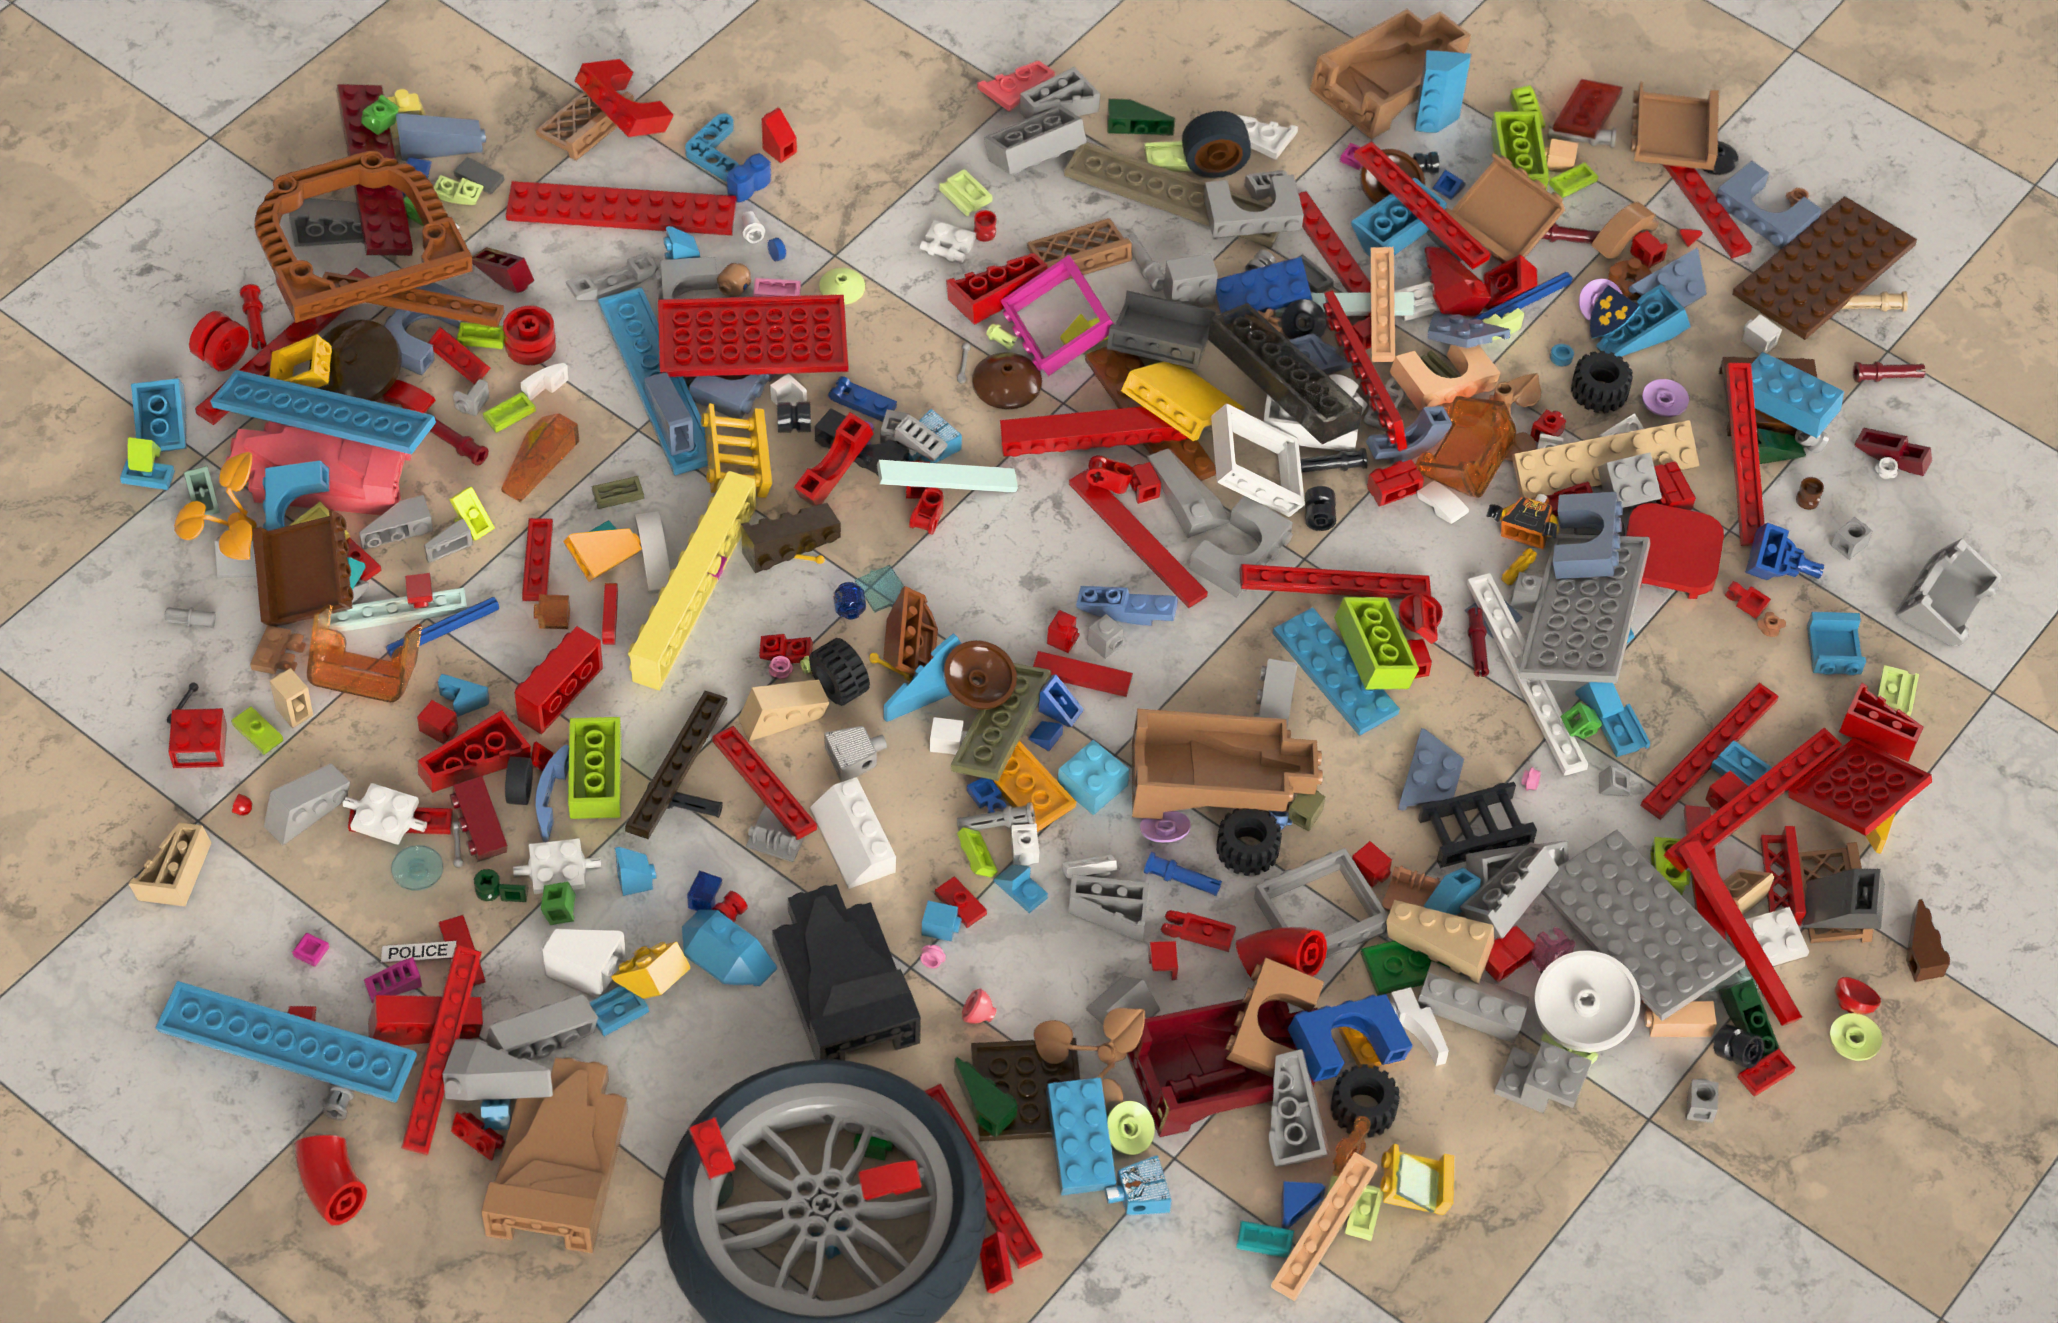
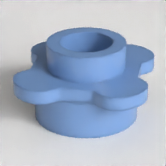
M1269 811V817L1274 816L1277 819L1276 824H1280L1281 830L1286 825H1292V820L1288 819V812Z

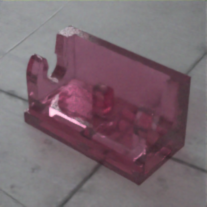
M1557 927L1553 928V933L1558 936L1557 940H1551L1549 935L1543 931L1537 934L1530 962L1541 974L1553 961L1563 955L1572 953L1574 950V940H1570Z

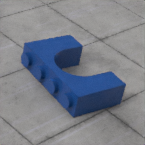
M1386 994L1380 996L1370 995L1363 1000L1354 1002L1348 1000L1341 1005L1333 1007L1324 1006L1312 1012H1299L1294 1016L1288 1028L1297 1049L1303 1050L1308 1072L1313 1082L1337 1077L1345 1063L1331 1035V1030L1334 1028L1349 1027L1365 1035L1382 1065L1405 1060L1413 1047Z

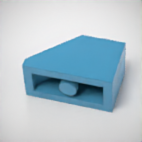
M616 847L617 875L623 896L653 890L652 879H656L654 864L648 863L645 854Z

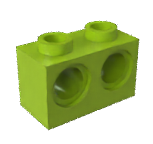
M1654 837L1650 849L1651 865L1683 895L1685 886L1690 885V870H1685L1681 873L1664 857L1666 851L1681 839Z

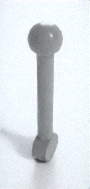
M967 342L962 345L961 371L957 376L959 383L966 382V361L968 351L971 348V345Z
M453 821L455 859L453 864L456 868H460L463 866V860L460 856L459 821Z

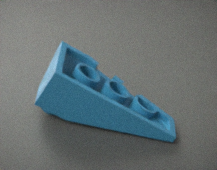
M954 633L932 651L931 655L933 658L925 667L920 665L915 670L916 674L913 676L910 684L903 683L884 704V720L886 722L952 695L945 684L943 669L949 653L961 644Z

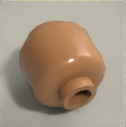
M730 263L717 277L719 290L726 296L738 297L751 284L749 269L741 263Z

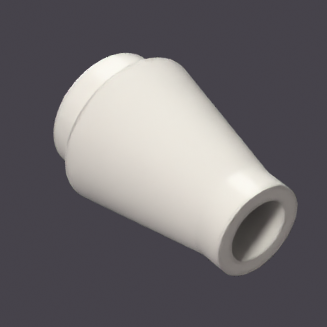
M747 211L742 215L743 237L750 243H758L764 237L765 228L756 218L754 212Z

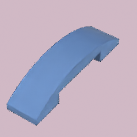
M569 745L562 746L552 756L544 768L538 783L536 813L538 828L543 842L549 841L554 823L553 810L551 807H548L555 779L566 780L568 773Z

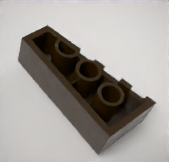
M828 503L800 509L798 514L795 515L789 512L780 514L779 519L771 521L768 517L759 519V524L750 525L749 522L741 524L742 554L755 573L768 570L781 562L792 560L797 554L811 552L819 546L832 543L841 538V523Z

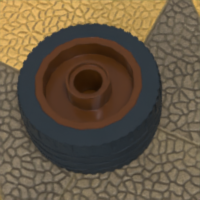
M1227 111L1204 113L1191 120L1184 128L1182 146L1185 160L1189 169L1196 173V175L1206 178L1229 176L1242 169L1247 164V161H1249L1251 143L1248 130L1244 121L1236 114Z

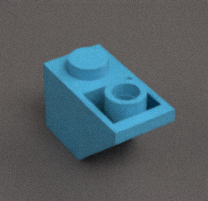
M671 226L666 227L667 237L663 238L667 251L664 253L665 260L700 258L699 249L692 235Z
M1463 867L1447 874L1424 904V907L1452 915L1461 913L1460 906L1480 889L1481 879Z

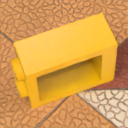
M316 334L272 352L270 378L313 388L327 385L332 346ZM312 359L311 370L293 377L294 366Z

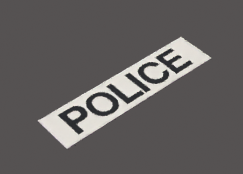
M456 941L382 946L381 962L403 961L411 957L414 960L452 958Z

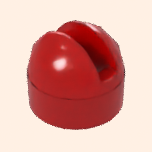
M238 794L232 807V813L245 816L252 811V801L247 796Z

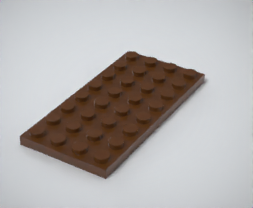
M1844 196L1789 244L1785 245L1733 289L1732 295L1806 340L1840 311L1853 296L1861 293L1916 246L1917 239Z

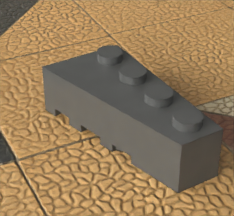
M307 198L304 199L303 205L299 209L289 213L295 247L364 242L357 202Z

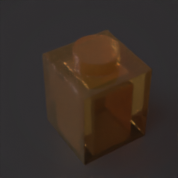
M539 595V604H534V619H538L539 629H569L571 610L569 595Z

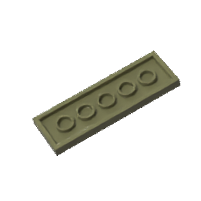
M1014 663L1017 683L1011 697L996 708L979 709L951 763L952 772L999 781L1039 702L1040 691L1051 678V670Z

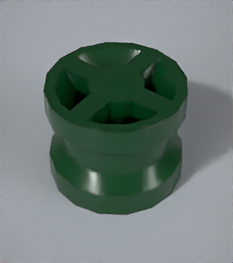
M491 869L479 871L474 877L477 897L482 901H493L499 897L500 879L497 872Z

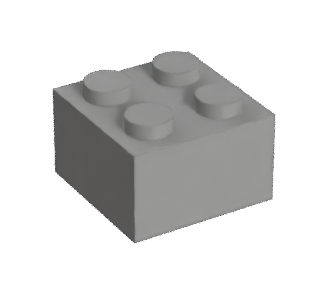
M1211 253L1166 261L1163 291L1167 300L1194 306L1214 304L1218 273Z
M1651 453L1611 461L1597 466L1603 492H1617L1618 501H1622L1623 509L1650 503L1662 498Z

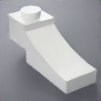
M1411 987L1392 992L1390 1003L1402 1026L1419 1039L1429 1052L1436 1066L1445 1064L1449 1050L1431 1008L1420 1009Z

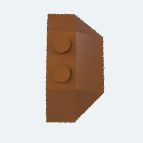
M904 586L887 617L883 659L894 668L914 676L916 674L915 670L920 665L925 667L933 658L931 653L937 646L938 627L931 610L926 604L928 602L926 596Z

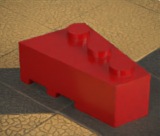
M1862 682L1846 713L1839 733L1861 740L1881 751L1909 762L1924 726L1900 709L1895 711L1885 703V698L1881 695L1877 698L1867 690L1868 686Z

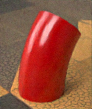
M1283 927L1264 930L1236 940L1235 943L1239 958L1250 978L1256 964L1261 965L1265 958L1313 977L1322 968L1327 953V942L1324 934L1319 930L1304 927Z
M317 1135L297 1140L295 1142V1155L298 1171L310 1202L329 1224L341 1225L348 1222L363 1207L367 1197V1189L351 1166L347 1153L346 1139L334 1135Z

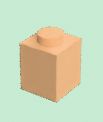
M1551 139L1550 147H1545L1548 170L1563 173L1572 169L1575 163L1578 143Z

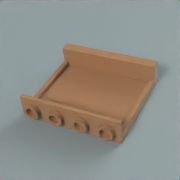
M1640 82L1638 90H1634L1632 103L1636 104L1632 110V119L1635 122L1632 123L1631 135L1635 136V138H1632L1630 151L1634 152V161L1714 170L1718 154L1719 91L1710 90L1708 99L1643 92V82Z
M1493 153L1491 155L1493 162L1455 207L1452 210L1446 208L1445 211L1486 248L1493 258L1503 264L1520 254L1525 258L1564 213L1565 208L1562 203L1563 199L1557 193H1549L1540 181H1532L1523 169H1516L1511 166L1512 163L1505 156L1501 155L1499 157Z

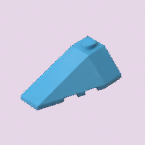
M1660 284L1641 296L1637 301L1640 308L1634 316L1620 329L1604 336L1596 347L1599 351H1605L1608 354L1612 352L1615 353V356L1622 357L1668 341L1691 327L1686 311L1666 288Z

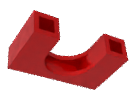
M621 59L582 63L574 81L627 137L666 132L674 114L661 101L634 102L617 92L626 90L634 73Z

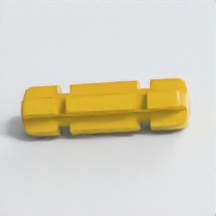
M1531 548L1525 549L1522 553L1523 555H1520L1509 566L1510 569H1507L1502 574L1501 580L1507 585H1512L1516 578H1518L1519 572L1523 573L1529 567V564L1535 561L1536 551H1533Z

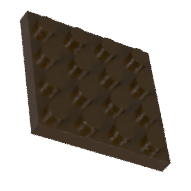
M1073 1037L1071 1045H1077L1076 1037ZM1035 1040L971 1043L972 1065L976 1072L984 1078H990L1003 1093H1009L1018 1104L1017 1117L996 1138L977 1123L979 1142L1052 1138L1046 1089L1050 1083L1080 1080L1077 1050L1068 1049L1069 1053L1065 1061L1051 1064L1040 1056Z

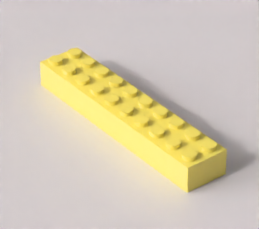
M731 471L727 472L724 479H720L717 493L709 499L705 515L702 514L700 516L696 532L690 534L688 546L685 551H681L676 569L673 568L670 571L668 584L666 587L661 588L656 606L652 605L650 608L648 621L646 624L641 625L636 643L633 642L630 645L628 656L631 661L629 670L632 672V682L660 691L718 581V578L711 574L716 575L721 565V556L727 558L723 567L724 570L741 538V524L749 522L756 510L755 479Z

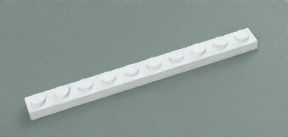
M1488 573L1469 578L1467 586L1477 606L1483 610V618L1563 775L1587 770L1588 762L1575 737L1569 735L1560 717L1563 714L1546 681L1520 679L1519 669L1526 642L1491 574Z

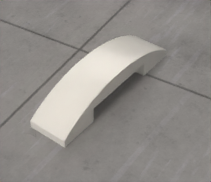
M659 511L635 514L649 594L660 592L662 587H666L670 574L667 548Z

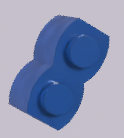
M761 153L750 156L743 165L731 169L727 174V194L737 196V202L740 203L748 200L755 191L768 186L771 182V161Z

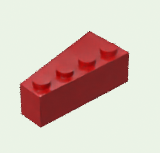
M1031 253L1006 261L1007 265L1004 266L993 265L986 267L987 271L974 274V272L967 273L965 278L959 280L954 278L946 280L948 300L975 325L1005 309L1001 300L1047 270V264L1035 253Z
M500 710L419 759L418 775L433 793L455 784L506 769L510 757L531 758V746L503 710Z
M375 995L368 1020L369 1037L397 1046L429 1043L442 996ZM470 997L459 1039L479 1038L483 1027L481 997Z

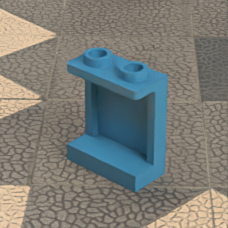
M1811 612L1807 624L1813 673L1824 675L1862 674L1866 664V657L1861 655L1858 627L1861 622L1860 613Z

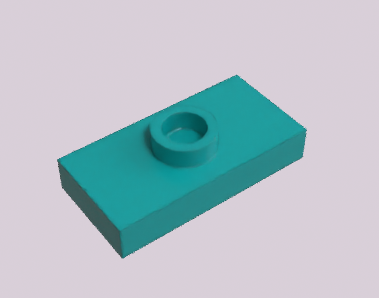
M1241 1220L1236 1249L1288 1258L1291 1254L1294 1230Z

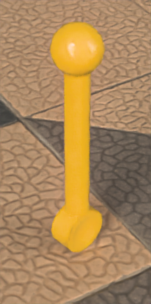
M797 554L794 557L816 561L818 564H822L825 561L822 555L814 557Z
M877 653L869 655L871 663H879L904 676L905 680H912V675L894 668L888 662L880 659Z

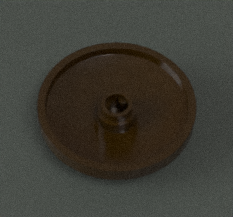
M352 320L334 327L322 337L323 340L332 346L328 384L317 389L374 402L382 397L396 381L402 362L401 349L395 337L383 325L371 320ZM312 359L310 360L309 370H311Z

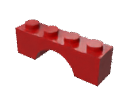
M849 412L837 428L834 442L827 455L818 465L808 468L794 486L800 498L812 506L820 505L825 501L874 435L867 422Z

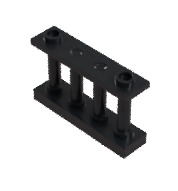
M1515 782L1499 783L1491 788L1437 802L1430 801L1421 806L1418 817L1419 823L1431 821L1442 844L1437 856L1440 868L1466 862V854L1525 846L1530 842L1534 843L1537 833L1534 822L1521 823L1511 802L1516 788ZM1501 802L1512 828L1498 829L1488 809V805ZM1478 809L1489 834L1475 836L1464 812ZM1455 815L1466 840L1455 843L1451 842L1441 818Z

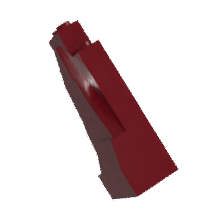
M1243 999L1145 1018L1140 1041L1132 1051L1127 1052V1056L1159 1137L1188 1132L1191 1124L1214 1113L1273 1101L1274 1078L1245 1067L1246 1073H1242L1246 1074L1245 1079L1203 1090L1196 1097L1191 1095L1180 1098L1179 1102L1176 1101L1171 1086L1166 1087V1081L1170 1079L1176 1081L1186 1078L1187 1074L1190 1073L1201 1075L1237 1064L1226 1059L1229 1050H1226L1225 1047L1230 1035L1235 1036L1238 1027L1234 1026V1022L1239 1011L1243 1012L1246 1003L1242 1002ZM1272 1000L1260 1005L1257 1013L1259 1028L1269 1040L1296 1051L1298 1049L1288 1028L1294 1016L1302 1011L1289 1013L1288 1003L1284 1001ZM1318 1007L1313 1008L1311 1012L1318 1010ZM1310 1076V1079H1311V1082H1312V1086L1314 1087L1315 1082H1313V1080H1312V1078H1311V1076Z

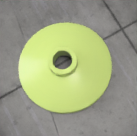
M836 268L822 276L819 289L822 295L844 294V304H849L857 301L863 295L865 282L863 277L852 269Z
M1851 1013L1842 1015L1834 1021L1830 1029V1040L1833 1047L1841 1055L1860 1061L1870 1059L1879 1052L1882 1045V1033L1877 1024L1870 1018L1861 1014Z
M1133 1101L1122 1102L1110 1111L1107 1122L1112 1146L1117 1151L1126 1155H1135L1145 1151L1152 1143L1155 1133V1125L1150 1112L1140 1103ZM1124 1125L1128 1126L1129 1131L1127 1134L1124 1131Z

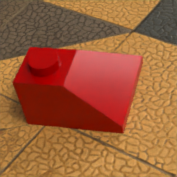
M1520 254L1484 273V285L1491 296L1485 309L1489 310L1537 286V268Z

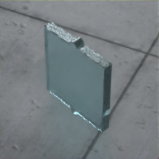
M890 565L876 571L871 570L869 574L855 579V584L861 593L864 594L865 599L875 613L887 607H893L904 587Z
M1405 1154L1400 1155L1399 1170L1396 1172L1398 1177L1396 1194L1431 1213L1435 1212L1436 1199L1439 1194L1437 1190L1439 1173Z

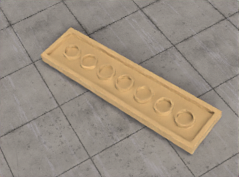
M1690 420L1512 455L1520 497L1535 499L1538 494L1552 495L1557 491L1589 481L1591 488L1602 486L1597 466L1645 453H1651L1654 466L1665 465L1673 461L1677 462L1681 470L1700 466Z

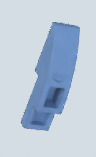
M1080 586L1076 606L1078 609L1099 617L1107 614L1114 621L1152 626L1153 620L1174 621L1178 600L1177 596L1129 594L1128 588Z

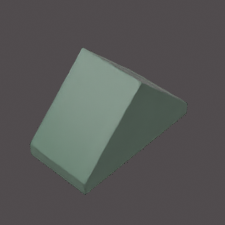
M208 466L184 471L191 502L199 501L205 504L204 515L220 513Z

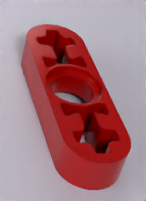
M605 583L602 623L603 645L616 644L618 583Z

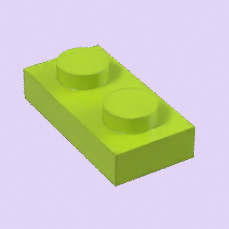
M963 827L957 832V835L961 842L960 846L968 857L971 870L977 875L992 878L998 870L980 831Z

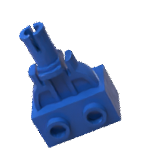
M1767 522L1756 529L1745 573L1769 580L1772 577L1785 575L1796 577L1799 572L1819 579L1823 574V571L1820 569H1824V564L1806 559L1803 555L1804 550L1796 548L1795 544L1787 538L1789 530Z

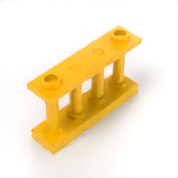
M709 404L706 413L701 415V427H704L708 460L706 481L710 483L711 493H716L720 479H724L727 474L720 471V463L751 466L754 469V475H740L755 479L757 497L766 498L772 485L764 409L755 408L752 416L748 417V419L715 416L714 404ZM716 426L747 429L750 432V438L717 435ZM718 444L749 447V450H752V456L721 454L718 451Z

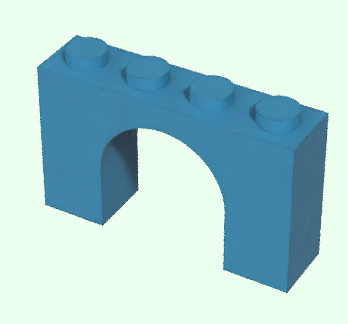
M322 461L265 468V477H263V487L265 490L263 509L266 513V522H264L263 528L270 531L285 527L284 516L286 509L297 497L305 494L330 491L329 468Z

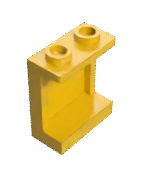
M1394 1143L1387 1152L1383 1153L1381 1167H1384V1176L1380 1183V1190L1383 1191V1202L1444 1215L1453 1205V1155L1443 1154L1439 1160L1399 1152V1145Z

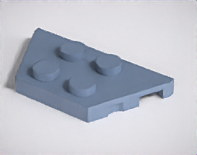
M1695 248L1631 285L1628 290L1633 294L1637 292L1643 296L1662 284L1682 307L1686 308L1707 294L1699 250Z
M1437 311L1433 313L1428 328V339L1463 348L1492 343V337L1495 336L1501 337L1504 340L1510 338V329L1483 323L1480 319L1471 320L1464 318L1462 315L1442 314Z
M1315 334L1273 344L1271 350L1272 387L1275 389L1351 368L1352 363H1347L1344 358L1336 354V348L1324 343Z
M1423 728L1420 731L1398 810H1406L1407 806H1422L1430 801L1437 802L1453 798L1456 792L1464 758Z

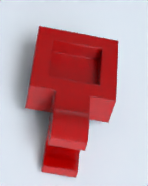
M1735 581L1729 585V590L1725 594L1729 600L1738 601L1736 606L1755 619L1760 616L1771 601V598L1751 586L1746 590Z

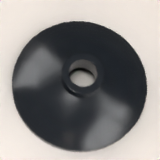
M1718 141V154L1714 170H1702L1715 175H1724L1732 172L1737 167L1739 160L1736 150L1729 144Z
M1308 299L1296 300L1289 304L1283 312L1282 329L1289 340L1310 334H1315L1321 338L1326 329V316L1323 309L1316 302ZM1299 319L1305 321L1304 327L1299 326Z

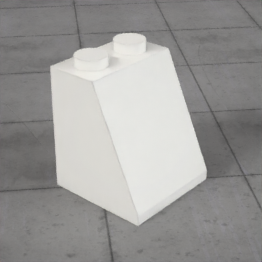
M555 929L551 937H547L544 940L541 949L543 951V964L545 965L547 977L595 998L607 992L613 982L611 976L619 970L618 966L626 961L624 933L621 931Z

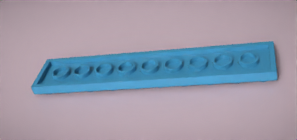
M640 287L598 299L600 310L674 476L708 466L704 427H701V416L684 378L670 377L693 421L694 450L671 456L645 394L644 378L660 374L659 324L643 288Z
M239 370L233 372L210 400L213 408L411 455L436 423L434 415Z
M180 981L176 982L156 1025L158 1032L395 1103L399 1098L417 1056L414 1050Z

